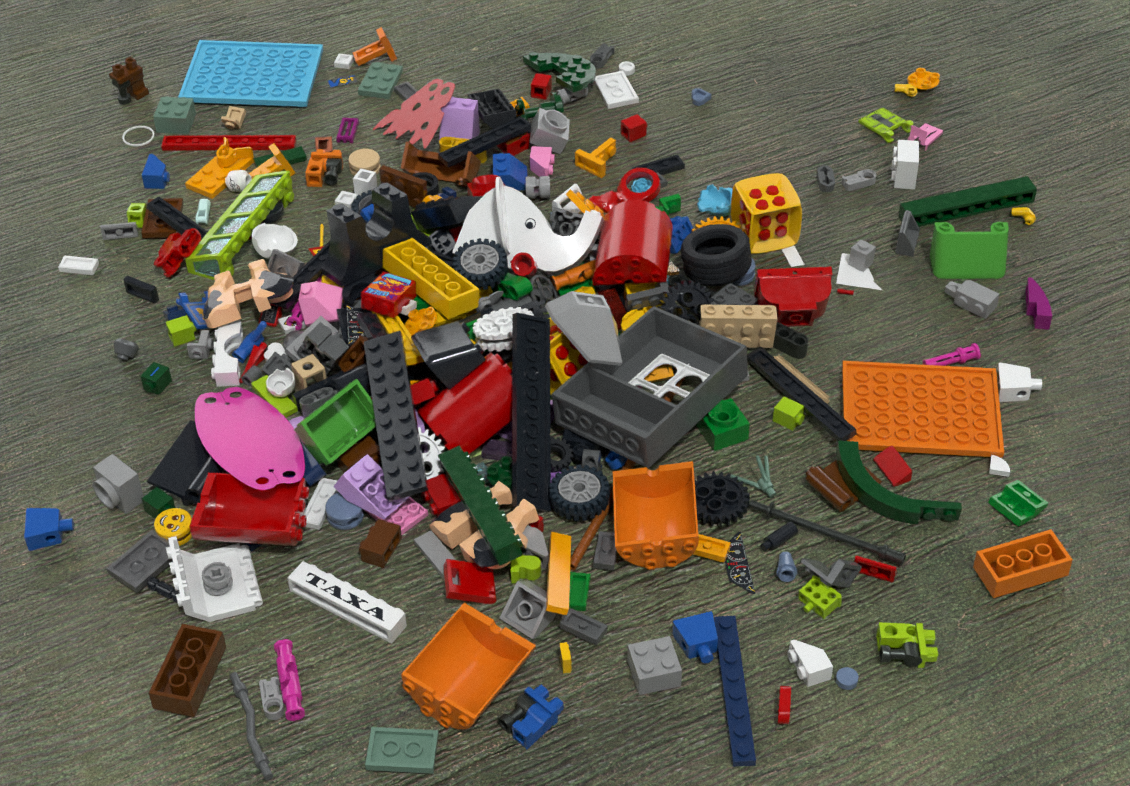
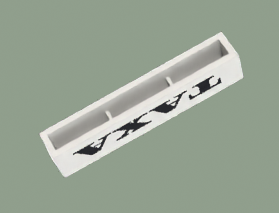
M302 561L288 577L291 592L391 644L407 626L406 615L400 608L388 605L384 600L377 599L366 591L359 590L350 583L335 578L331 573H326L313 564L310 565Z

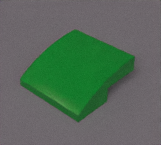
M1019 480L1005 485L1004 490L991 496L988 502L1018 527L1034 518L1048 506L1047 501Z

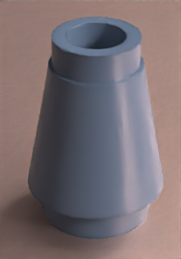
M782 552L779 555L776 571L777 576L784 582L794 580L797 575V568L789 552Z

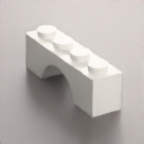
M236 320L215 329V339L217 342H214V352L216 355L212 357L215 368L211 369L212 379L216 380L217 387L240 385L241 372L239 361L237 358L229 356V353L238 348L243 341L241 320Z

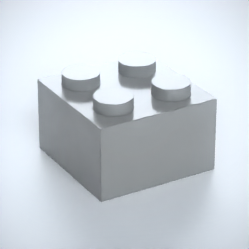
M670 636L628 645L627 661L639 695L681 686L682 669Z

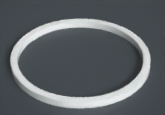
M135 126L126 130L122 138L125 144L138 147L150 143L154 139L155 134L150 127ZM136 128H146L153 133L151 139L142 144H130L125 141L124 137L129 131Z

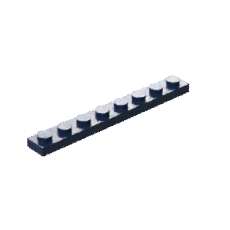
M736 616L714 617L718 637L717 650L733 767L756 766Z

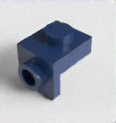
M175 304L167 307L163 314L165 319L170 321L185 316L186 312L183 307Z

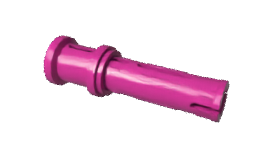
M973 343L966 348L959 347L955 349V352L925 359L922 363L923 365L947 366L957 362L964 364L971 359H980L981 353L978 345Z

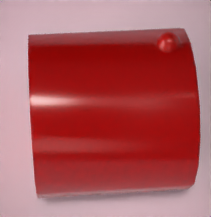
M518 253L510 261L512 270L518 276L530 279L537 272V263L528 253Z

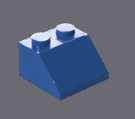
M510 153L493 154V175L501 177L505 186L518 191L526 190L527 166Z

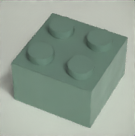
M161 97L153 116L156 132L189 134L196 116L193 98Z

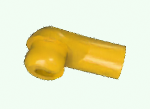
M895 84V92H903L909 97H914L917 94V88L911 84Z
M1012 208V216H1022L1027 225H1032L1036 221L1035 214L1029 208Z

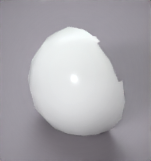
M263 223L255 227L252 232V243L255 250L260 256L269 260L273 249H278L290 255L295 250L298 241L296 234L284 225Z

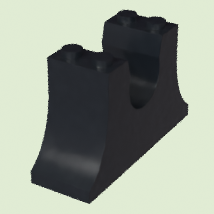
M382 183L372 189L371 201L374 206V212L367 224H365L361 215L342 203L326 210L330 227V248L321 269L322 274L341 287L383 268L384 248L414 238L424 247L432 244L431 238L416 228L411 217L407 194L389 183Z

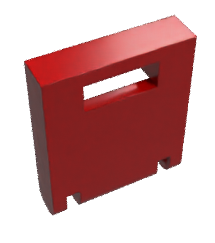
M446 559L443 565L446 598L484 604L496 603L493 569L481 568L471 562ZM457 572L459 585L453 584L452 577L455 578Z

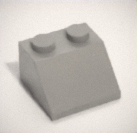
M517 581L500 619L531 639H535L554 620L556 613L546 611L547 591L530 581Z

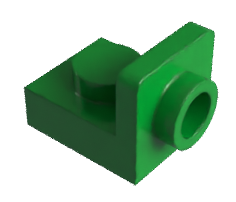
M675 194L659 198L658 208L668 216L671 213L681 211L680 195Z

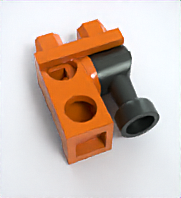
M317 149L316 152H311L305 172L307 187H322L323 176L326 184L335 185L337 183V173H341L343 169L342 153L340 150L325 152L323 149Z

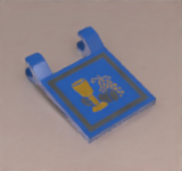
M204 291L206 297H202V302L190 303L186 293H178L180 299H176V303L183 307L197 329H207L203 311L208 299V291Z

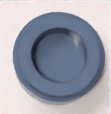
M849 667L841 668L836 674L837 685L845 690L855 688L858 684V673Z

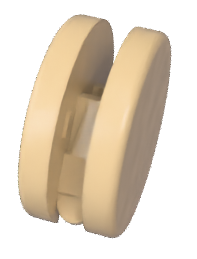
M372 149L356 150L350 154L348 159L350 172L354 176L360 168L376 172V175L379 173V168L381 167L380 156Z

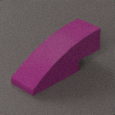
M1028 277L1025 288L1026 315L1034 316V329L1049 330L1052 320L1050 303L1032 277Z

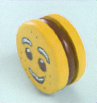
M167 509L156 517L154 521L155 532L158 536L167 540L176 536L178 544L181 546L192 538L189 527L192 517L184 509Z

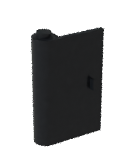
M190 420L149 477L147 483L197 504L200 503L201 492L208 473H222L224 468L207 452L198 435L195 421Z

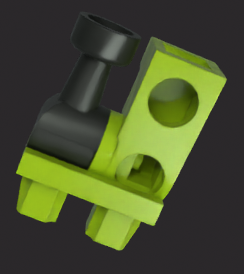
M879 622L876 639L881 662L888 663L891 658L902 659L907 666H917L918 668H924L926 662H937V647H926V644L934 645L935 630L923 629V623H916L915 626L906 623Z

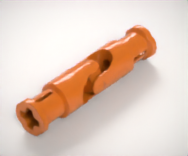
M596 259L568 269L558 276H551L550 281L555 290L558 291L559 288L564 286H572L592 278Z

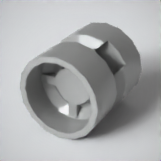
M535 176L526 177V197L529 199H536L537 196L540 198H550V176H540L539 179H536Z

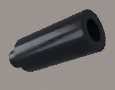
M790 521L765 537L764 543L760 545L763 551L768 549L774 550L797 535L798 529L796 525Z

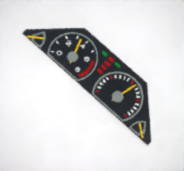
M346 304L348 345H352L360 336L366 337L356 319L358 313L364 312Z
M740 531L729 541L731 542L730 550L725 560L729 581L755 594Z

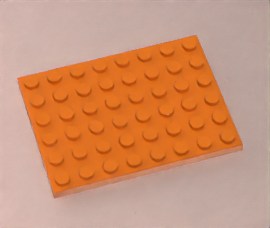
M843 361V418L856 428L857 435L847 441L858 442L859 450L884 451L892 445L897 452L982 457L995 455L1003 458L1004 444L996 368Z

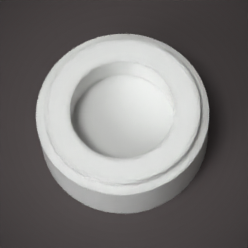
M627 61L619 64V71H624L626 76L632 75L635 72V65Z

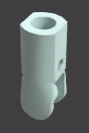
M208 199L199 200L196 214V223L198 225L199 223L208 225L211 205Z

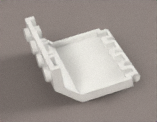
M176 536L168 538L170 547H166L168 559H173V562L169 563L172 575L176 574L177 577L173 578L175 591H180V594H176L178 606H183L185 615L212 622L255 611V607L263 604L248 545L240 546L237 543L192 554L180 550ZM214 562L225 563L227 567H230L233 586L228 592L221 595L209 594L203 586L202 571L204 567Z

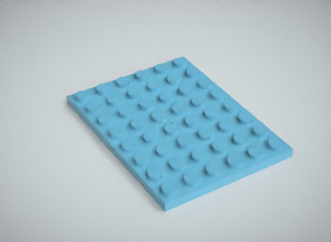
M199 40L178 98H193L194 103L307 107L323 53V44Z

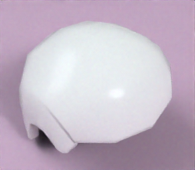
M288 368L284 371L276 369L266 380L267 390L276 397H285L291 394L295 388L294 373Z

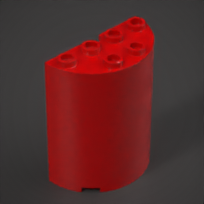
M630 200L613 206L612 210L605 214L601 227L593 285L624 284L628 279L633 280L635 283L666 282L673 230L669 216L664 211L657 209L654 204L646 201Z
M490 352L484 357L486 360L453 388L450 390L445 388L418 410V413L448 450L460 445L463 452L467 451L470 454L512 420V370L507 364H504V361L498 354L493 355Z
M208 473L201 492L200 503H197L189 526L193 539L202 541L296 546L298 541H302V528H305L307 523L304 511L305 499H308L309 487H305V478H302L299 482L277 484L274 488L258 490L244 484L231 474ZM265 477L256 480L258 484L269 482V479Z

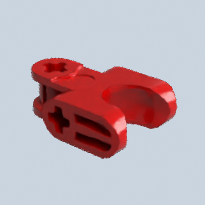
M191 228L185 230L182 235L177 232L170 234L160 248L159 256L154 261V266L160 267L166 277L172 276L180 267L183 259L189 257L201 241L199 231Z

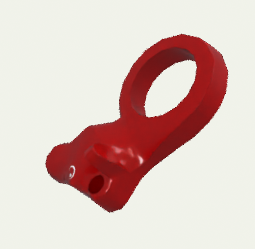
M635 168L624 174L619 181L617 192L610 191L601 196H591L589 200L595 206L597 205L604 212V215L612 210L613 206L624 201L640 200L650 202L660 192V179L653 170ZM638 177H645L653 182L647 191L641 193L632 192L627 188L629 182Z

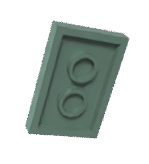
M372 62L358 88V95L389 99L403 72V66Z
M371 727L365 762L366 770L434 774L439 731Z

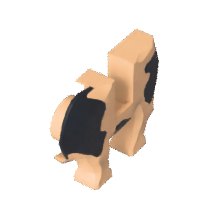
M264 259L248 264L252 276L248 280L235 283L230 271L214 275L215 283L208 289V299L203 311L207 327L214 329L242 319L239 303L249 299H254L259 312L270 309V303L286 300L293 294L294 278L285 273L269 271Z
M498 481L494 487L490 488L493 495L491 498H496L499 505L512 503V494L506 485ZM523 499L519 506L506 515L508 519L506 522H511L515 530L514 535H519L523 547L526 549L528 539L523 532L529 523L537 522L539 517L535 506ZM462 501L441 512L429 525L437 538L449 548L453 549L459 545L464 559L468 562L475 563L481 568L487 567L489 569H500L510 563L507 562L499 566Z

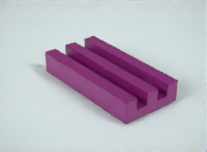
M342 118L336 137L337 143H340L341 140H343V143H347V140L350 143L354 142L359 118ZM346 122H348L345 135L343 136V131H344Z

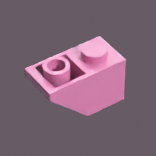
M532 146L530 170L539 177L553 175L552 164H555V154H552V147Z

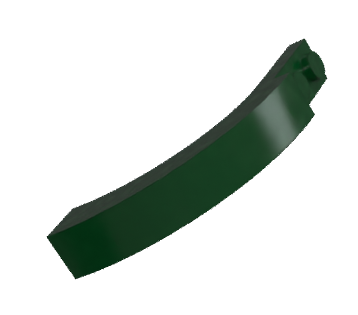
M838 440L836 459L840 474L851 492L870 509L890 519L910 524H918L919 518L927 520L943 519L946 521L959 520L962 503L912 499L889 491L876 482L867 472L860 458L858 442Z

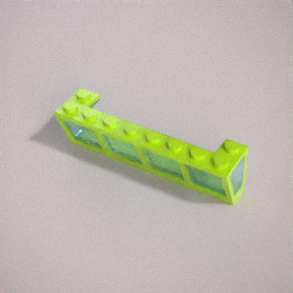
M290 171L255 175L199 242L192 254L185 259L188 273L215 280L214 275L225 271H230L233 276L232 258L239 252L243 244L248 241L253 229L266 219V216L274 209L279 200L282 201L284 208L293 201L294 193Z

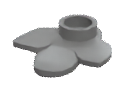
M496 291L488 297L480 298L476 311L479 312L502 302L501 296L504 292Z

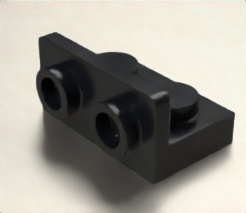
M447 226L440 227L429 236L432 242L430 247L433 251L450 257L454 255L452 252L456 240Z

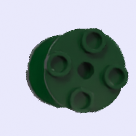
M558 91L551 92L550 101L539 103V107L525 109L523 100L518 98L517 105H515L516 115L522 116L525 120L534 118L539 108L556 110L562 113L564 108L560 94L558 95Z

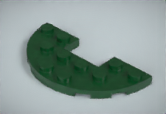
M530 52L529 55L523 56V62L539 72L549 69H555L562 75L556 76V83L572 93L587 88L588 83H593L596 78L595 66L591 61L582 58L581 55Z

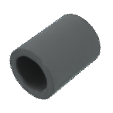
M253 365L241 379L245 385L251 386L252 382L261 377L262 371L259 367Z

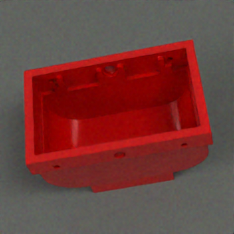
M832 267L757 269L753 289L754 297L758 298V305L775 306L777 322L787 327L813 326L814 319L821 317L827 308L831 293Z

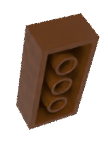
M186 624L181 625L149 691L153 709L195 717L226 649L222 631Z

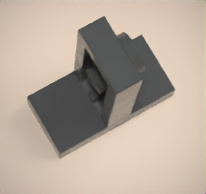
M667 281L655 282V288L626 295V310H639L662 303L659 299H665L663 292H669Z

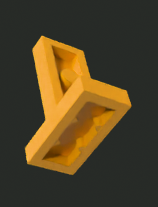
M610 137L590 154L578 149L575 152V166L599 178H603L606 175L605 161L616 153V140Z
M273 143L269 148L274 156L249 173L253 179L255 175L280 172L283 169L290 171V176L295 174V171ZM271 176V177H264V178H263V179H264V183H265L266 181H268L270 178H272L273 176Z

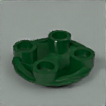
M504 456L501 460L492 463L487 468V479L493 486L500 481L509 489H512L511 457Z

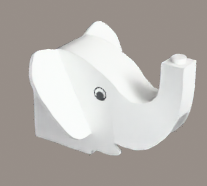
M496 177V187L487 192L469 210L452 253L454 254L455 251H458L460 246L463 247L465 242L470 244V240L473 239L474 242H477L479 238H481L482 242H484V239H489V243L491 240H494L496 244L499 243L501 248L505 249L508 260L507 273H514L510 261L516 254L524 252L534 258L539 272L549 276H558L563 274L564 271L580 265L587 257L599 235L604 218L598 211L591 210L589 212L585 210L579 228L574 234L564 237L554 234L546 217L528 197L514 188L504 186L501 177Z

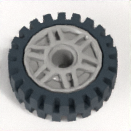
M479 238L477 242H474V239L470 240V244L465 242L463 247L460 246L458 251H455L453 269L478 287L479 290L481 287L487 290V286L493 288L495 283L498 285L501 283V280L505 279V275L508 272V260L505 249L501 248L499 243L496 244L494 240H491L489 243V239H484V242H482L481 238Z
M577 465L576 469L573 466H569L568 471L565 468L562 469L561 473H556L555 477L551 480L550 501L552 508L554 507V511L556 513L559 512L561 517L566 515L568 520L574 517V521H579V517H582V520L585 521L587 516L593 519L595 514L598 516L602 514V510L605 511L609 504V482L607 477L603 475V472L600 470L597 472L595 467H592L590 470L588 465H585L584 468H581V465Z

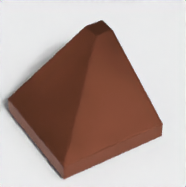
M332 136L315 138L316 150L323 149L325 152H332Z

